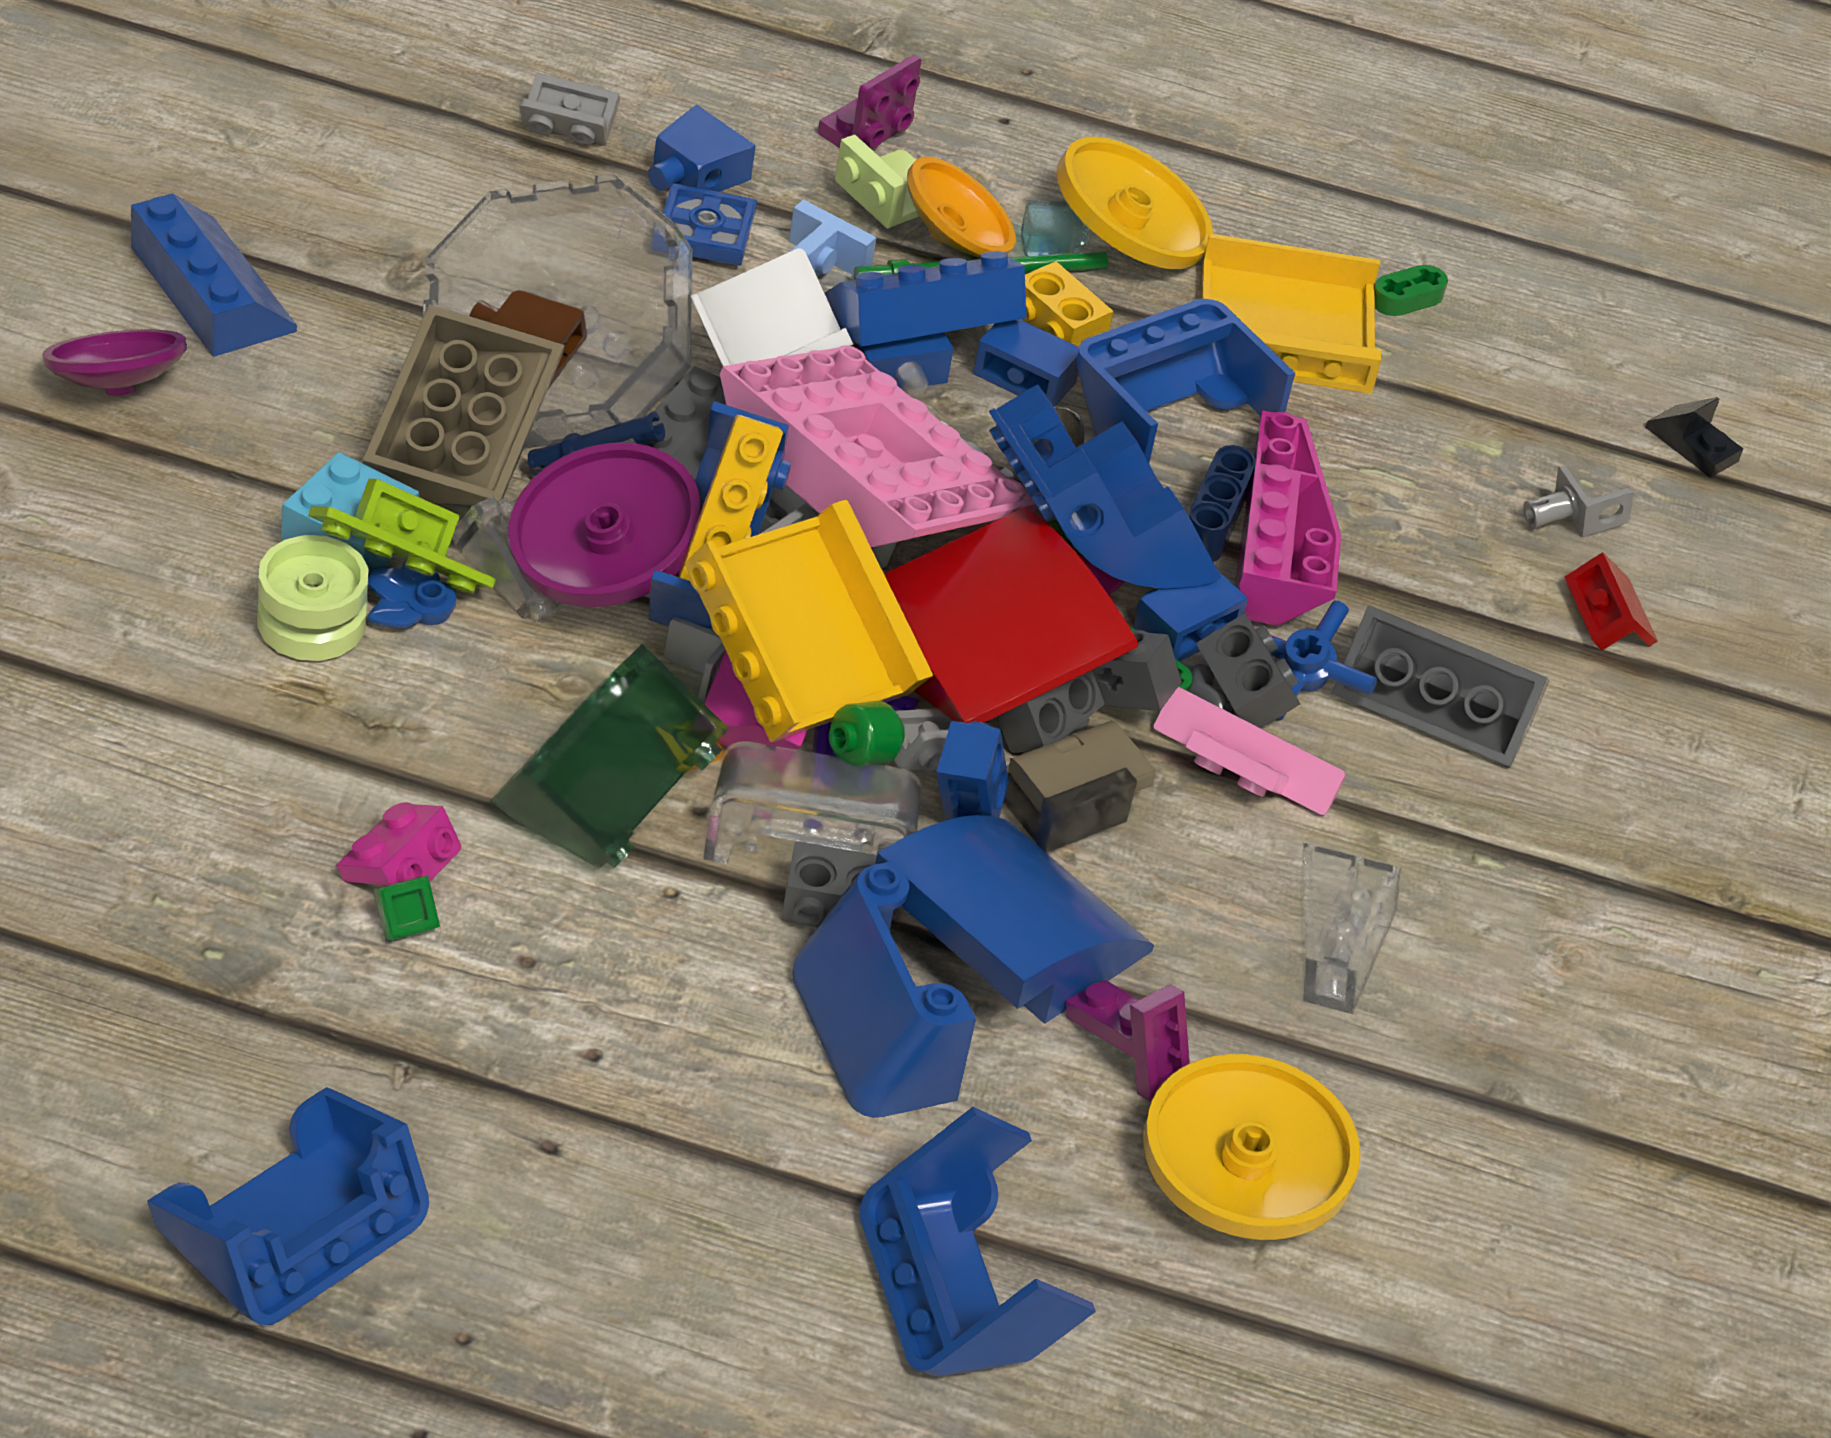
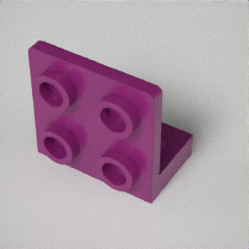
M912 55L862 84L859 88L858 98L819 120L817 134L840 148L841 139L855 134L870 149H875L885 140L899 132L905 131L914 119L913 108L916 91L920 84L919 73L922 59Z

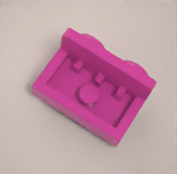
M403 802L387 809L383 814V819L367 835L357 839L352 845V850L336 866L344 882L381 884L384 886L422 875H428L429 881H431L461 850V843L443 806L416 805Z

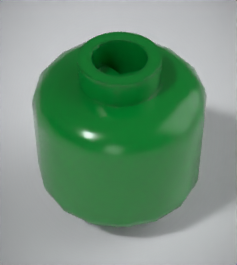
M868 701L844 705L835 713L829 730V742L834 754L842 764L849 768H866L890 763L897 757L905 738V728L901 718L892 706L883 701Z

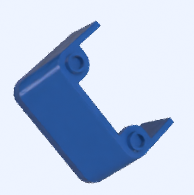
M1213 299L1194 300L1089 337L1081 342L1076 360L1095 436L1123 421L1138 442L1148 463H1150L1158 423L1147 411L1199 393L1209 404L1221 410L1233 409L1248 404L1259 416H1261L1262 410L1274 413L1286 412L1295 372L1227 306Z
M713 401L710 411L707 447L695 479L703 505L736 415H743L779 427L783 432L766 480L768 482L766 497L760 509L755 510L750 524L751 537L759 535L774 488L783 491L792 463L784 460L789 425ZM654 570L651 578L649 621L669 626L670 621L676 617L706 628H712L710 616L698 591L694 589L691 582L679 578V572L673 576Z
M975 1107L967 1110L874 1183L865 1193L860 1205L861 1224L906 1359L914 1369L935 1377L1028 1362L1096 1312L1093 1302L1036 1278L999 1306L973 1231L991 1217L997 1206L999 1194L993 1171L1029 1144L1032 1139L1029 1132Z

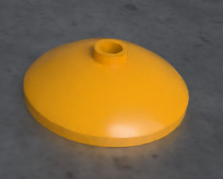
M920 157L915 160L907 172L908 191L920 219L937 241L959 252L979 258L985 252L1001 251L1008 254L1014 248L1016 233L1013 224L1000 203L983 185L962 169L942 159Z

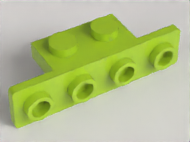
M368 479L355 517L333 507L311 506L308 516L323 522L320 529L323 532L345 540H349L350 535H353L365 541L363 546L365 550L382 557L391 558L394 553L406 558L405 567L428 576H433L434 571L448 577L446 584L454 589L474 594L476 588L493 589L495 585V578L445 557L460 515L384 481Z

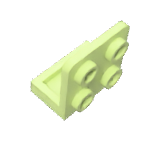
M855 134L841 139L835 181L887 229L919 217L910 197L907 184L908 169L916 159L904 150H896L879 157Z

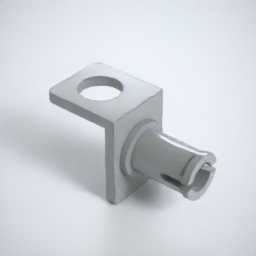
M1564 465L1558 467L1555 493L1525 501L1523 511L1527 523H1530L1532 529L1567 518L1571 520L1583 538L1628 523L1633 493L1630 488H1626L1589 500L1567 466ZM1612 504H1620L1619 509L1614 515L1606 519H1599L1600 513L1606 507Z
M674 617L670 621L664 657L669 661L703 674L698 702L704 704L726 649L713 628H706Z

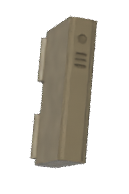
M1115 721L1106 722L1013 757L1009 763V771L1013 779L1049 825L1149 787L1153 784L1155 777V768Z

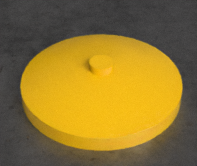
M1084 137L1074 141L1067 148L1057 164L1056 175L1058 185L1070 208L1089 229L1120 252L1152 266L1165 269H1185L1199 262L1205 254L1209 233L1213 234V227L1204 205L1178 175L1149 154L1110 138Z
M1216 1055L1192 1062L1173 1073L1157 1090L1148 1111L1143 1133V1147L1148 1167L1166 1196L1183 1212L1200 1223L1217 1231L1248 1239H1286L1308 1233L1324 1225L1347 1202L1360 1167L1361 1153L1358 1133L1350 1115L1336 1096L1322 1083L1302 1070L1284 1062L1257 1055Z

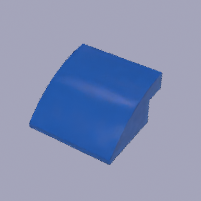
M970 815L949 819L903 837L877 852L875 864L899 860L908 878L909 893L902 907L1017 1009L1022 1005L1025 1006L1044 1024L1066 1010V999L1086 990L1092 984L1111 980L1153 951L1154 944L1015 825L1005 819L990 815Z

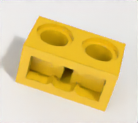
M1057 261L1025 274L1026 318L1020 320L1078 347L1083 340L1110 330L1114 311Z

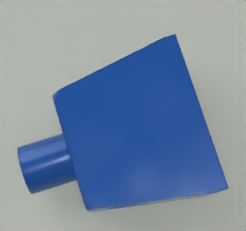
M695 105L657 136L653 166L648 170V177L653 187L659 191H663L669 188L671 183L721 192L751 180L756 145L699 105Z

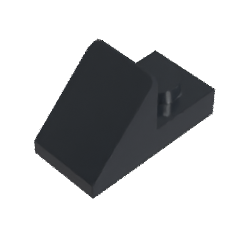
M1718 397L1675 405L1648 420L1645 426L1646 429L1710 478L1739 462L1743 452L1741 446L1711 424L1719 403Z

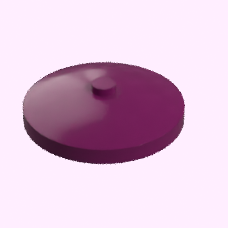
M635 443L595 445L572 452L558 459L539 472L528 483L519 495L510 515L508 526L509 544L517 567L524 579L544 596L564 604L580 607L617 605L650 593L651 578L654 570L673 576L680 571L703 504L696 482L690 472L682 463L668 453L657 448Z

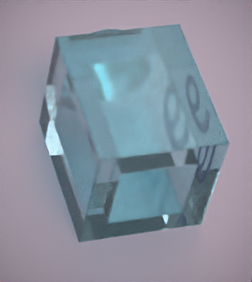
M1027 200L1020 233L1024 255L1038 256L1079 253L1080 246H1086L1088 227L1074 213L1067 201Z

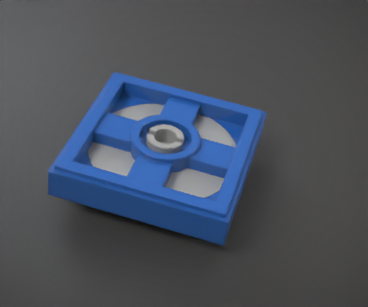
M671 183L656 235L655 249L677 255H688L714 260L719 263L742 266L756 213L757 200Z

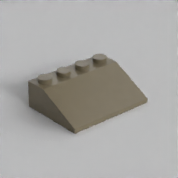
M429 304L363 457V464L419 491V497L431 503L500 506L564 352V345Z

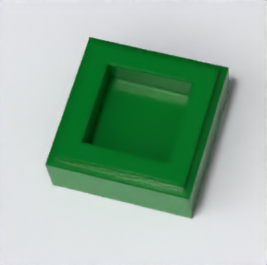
M428 875L373 888L385 940H394L440 927Z

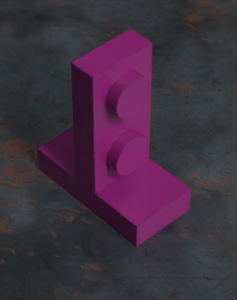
M1104 980L1090 985L1086 990L1065 1000L1066 1016L1068 1019L1134 1058L1137 1094L1149 1102H1152L1157 1090L1173 1073L1190 1064L1184 991L1172 984L1139 1000Z

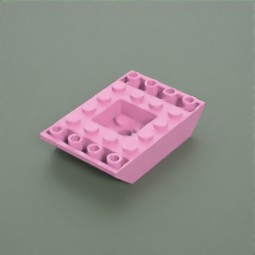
M841 346L820 351L813 350L808 353L778 356L758 361H746L745 363L723 366L721 369L720 378L726 405L789 425L784 460L792 464L786 485L820 514L831 504L847 499L871 548L995 521L1023 507H1027L1032 512L1037 509L1034 500L1025 492L1021 483L1005 476L992 465V461L987 455L975 451L960 438L957 430L940 422L928 412V407L923 402L910 397L897 386V382L893 377L875 368L866 360L864 353L857 348Z

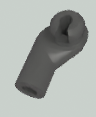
M1204 664L1195 665L1191 669L1193 680L1188 692L1234 714V709L1230 702L1227 701L1226 695L1212 686L1214 674L1210 667Z

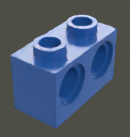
M951 721L936 771L945 821L970 815L1000 817L1009 784L1001 729L976 721L969 723Z

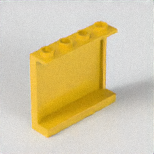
M1209 233L1201 266L1200 299H1213L1227 306L1295 372L1293 382L1372 394L1382 361L1381 349L1375 348L1374 284L1380 260Z
M847 499L831 504L817 517L716 548L713 540L709 541L684 562L689 572L690 582L694 589L698 591L710 616L712 628L720 637L731 659L733 671L742 682L754 707L756 719L763 726L770 742L831 722L837 710L846 704L868 701L888 702L908 695L933 676Z

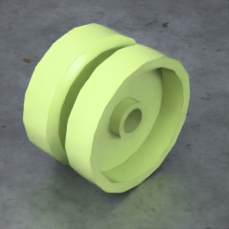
M303 535L285 539L271 547L260 561L258 576L257 627L263 640L278 653L297 660L322 661L342 656L356 647L364 636L366 628L369 568L362 555L343 541L317 535Z

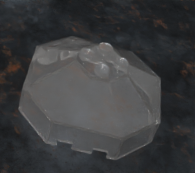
M613 173L596 175L595 183L573 186L569 180L533 185V192L511 195L507 189L489 191L425 258V276L430 281L429 299L423 300V318L429 304L467 316L470 315L472 308L480 300L500 309L509 295L516 290L529 292L584 311L587 338L548 389L524 449L549 446L562 442L565 436L571 433L584 435L646 415L691 367L692 300L690 296L692 295L693 248L671 219Z

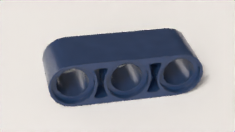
M1237 445L1223 446L1215 453L1189 513V518L1213 562L1220 559L1247 499L1256 464L1254 455L1248 449Z

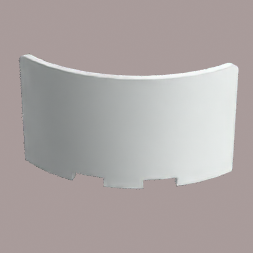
M801 248L690 296L722 367L745 363L746 361H758L778 356L808 353L813 350L820 351L853 345L846 328L840 329L806 252Z

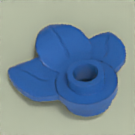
M405 561L401 569L393 566H380L368 572V588L381 598L368 614V621L374 624L395 628H407L417 622L425 625H438L448 620L456 607L455 591L449 585L440 582L439 573L434 571L433 576L424 575L405 567Z

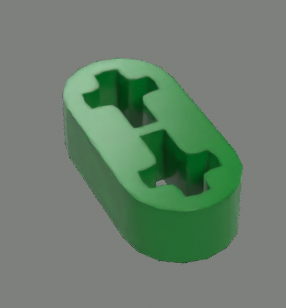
M1418 265L1383 275L1377 279L1374 287L1375 309L1385 315L1400 316L1441 303L1444 298L1448 277L1440 268L1432 265Z

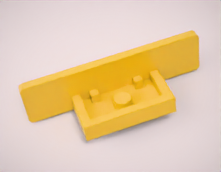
M743 415L735 416L680 569L679 578L690 581L689 572L684 562L705 543L713 540L717 548L751 537L750 524L755 510L760 509L766 497L768 488L766 480L783 435L779 427Z

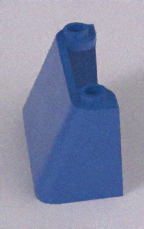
M899 860L874 864L866 867L859 873L798 951L792 973L796 988L849 1104L858 1113L872 1118L886 1117L958 1101L976 1022L967 999L955 987L943 983H931L916 987L890 933L893 911L906 902L910 888L908 878Z
M326 1087L298 1106L291 1118L289 1131L295 1152L211 1206L204 1192L190 1183L179 1182L169 1186L147 1200L154 1223L159 1232L240 1314L260 1325H272L281 1321L414 1232L422 1224L429 1208V1195L407 1123Z

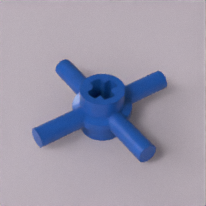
M1333 601L1315 630H1298L1290 635L1287 641L1271 635L1279 648L1271 653V655L1279 658V660L1284 658L1299 682L1291 687L1296 697L1300 691H1315L1322 688L1329 679L1367 695H1371L1375 689L1377 677L1337 662L1336 651L1330 642L1349 612V608L1340 601ZM1286 713L1277 718L1276 720H1283Z

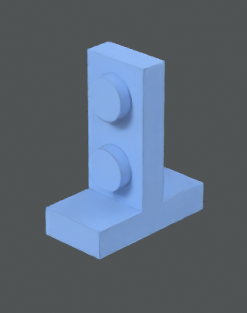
M804 199L793 209L789 242L796 246L791 251L798 248L803 249L817 277L822 273L827 274L833 266L853 276L856 266H872L876 243L875 236Z

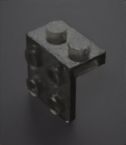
M1123 768L1044 798L1041 811L1039 812L1009 772V784L1003 803L1037 845L1047 853L1127 822L1137 780L1127 768Z

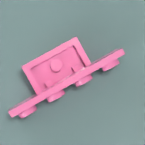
M1181 687L1176 689L1154 723L1155 730L1184 744L1186 748L1197 753L1194 760L1196 764L1218 775L1221 774L1225 767L1240 775L1237 785L1264 797L1266 791L1269 790L1281 794L1320 815H1326L1329 812L1346 778V772Z

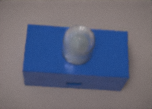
M945 332L862 347L857 344L855 345V348L864 353L869 363L880 372L893 377L897 382V386L912 398L924 395L930 385L948 382L954 348Z

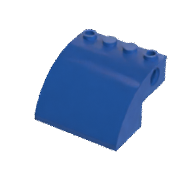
M1038 384L997 409L989 410L996 424L989 432L1002 454L1005 455L1013 471L1021 480L1029 496L1034 500L1046 521L1055 517L1073 546L1092 565L1114 578L1138 586L1161 589L1196 587L1213 583L1221 578L1184 507L1169 486L1164 488L1157 479L1138 442L1123 421L1076 448L1053 405ZM1039 439L1034 445L1032 444L1033 441Z

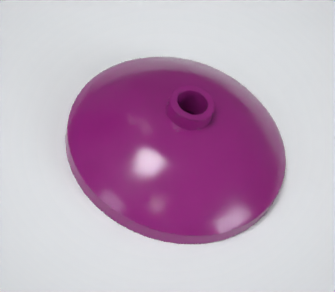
M157 329L121 330L65 340L45 349L42 356L44 366L55 375L79 386L106 389L107 395L119 396L133 393L135 391L134 385L155 379L180 360L187 350L186 337L183 334L174 331Z

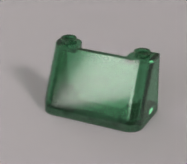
M641 644L591 692L490 801L506 816L596 868L600 869L608 863L614 869L635 847L629 841L630 837L634 834L633 830L679 779L694 765L701 771L704 770L723 750L717 744V741L727 732L729 727L654 654Z

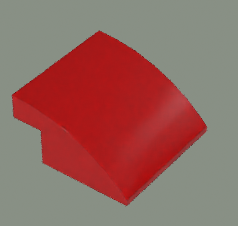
M1023 507L884 573L933 673V676L916 688L914 692L955 722L969 723L976 721L985 723L1139 647L1129 625L1091 570L1049 524L1027 507Z

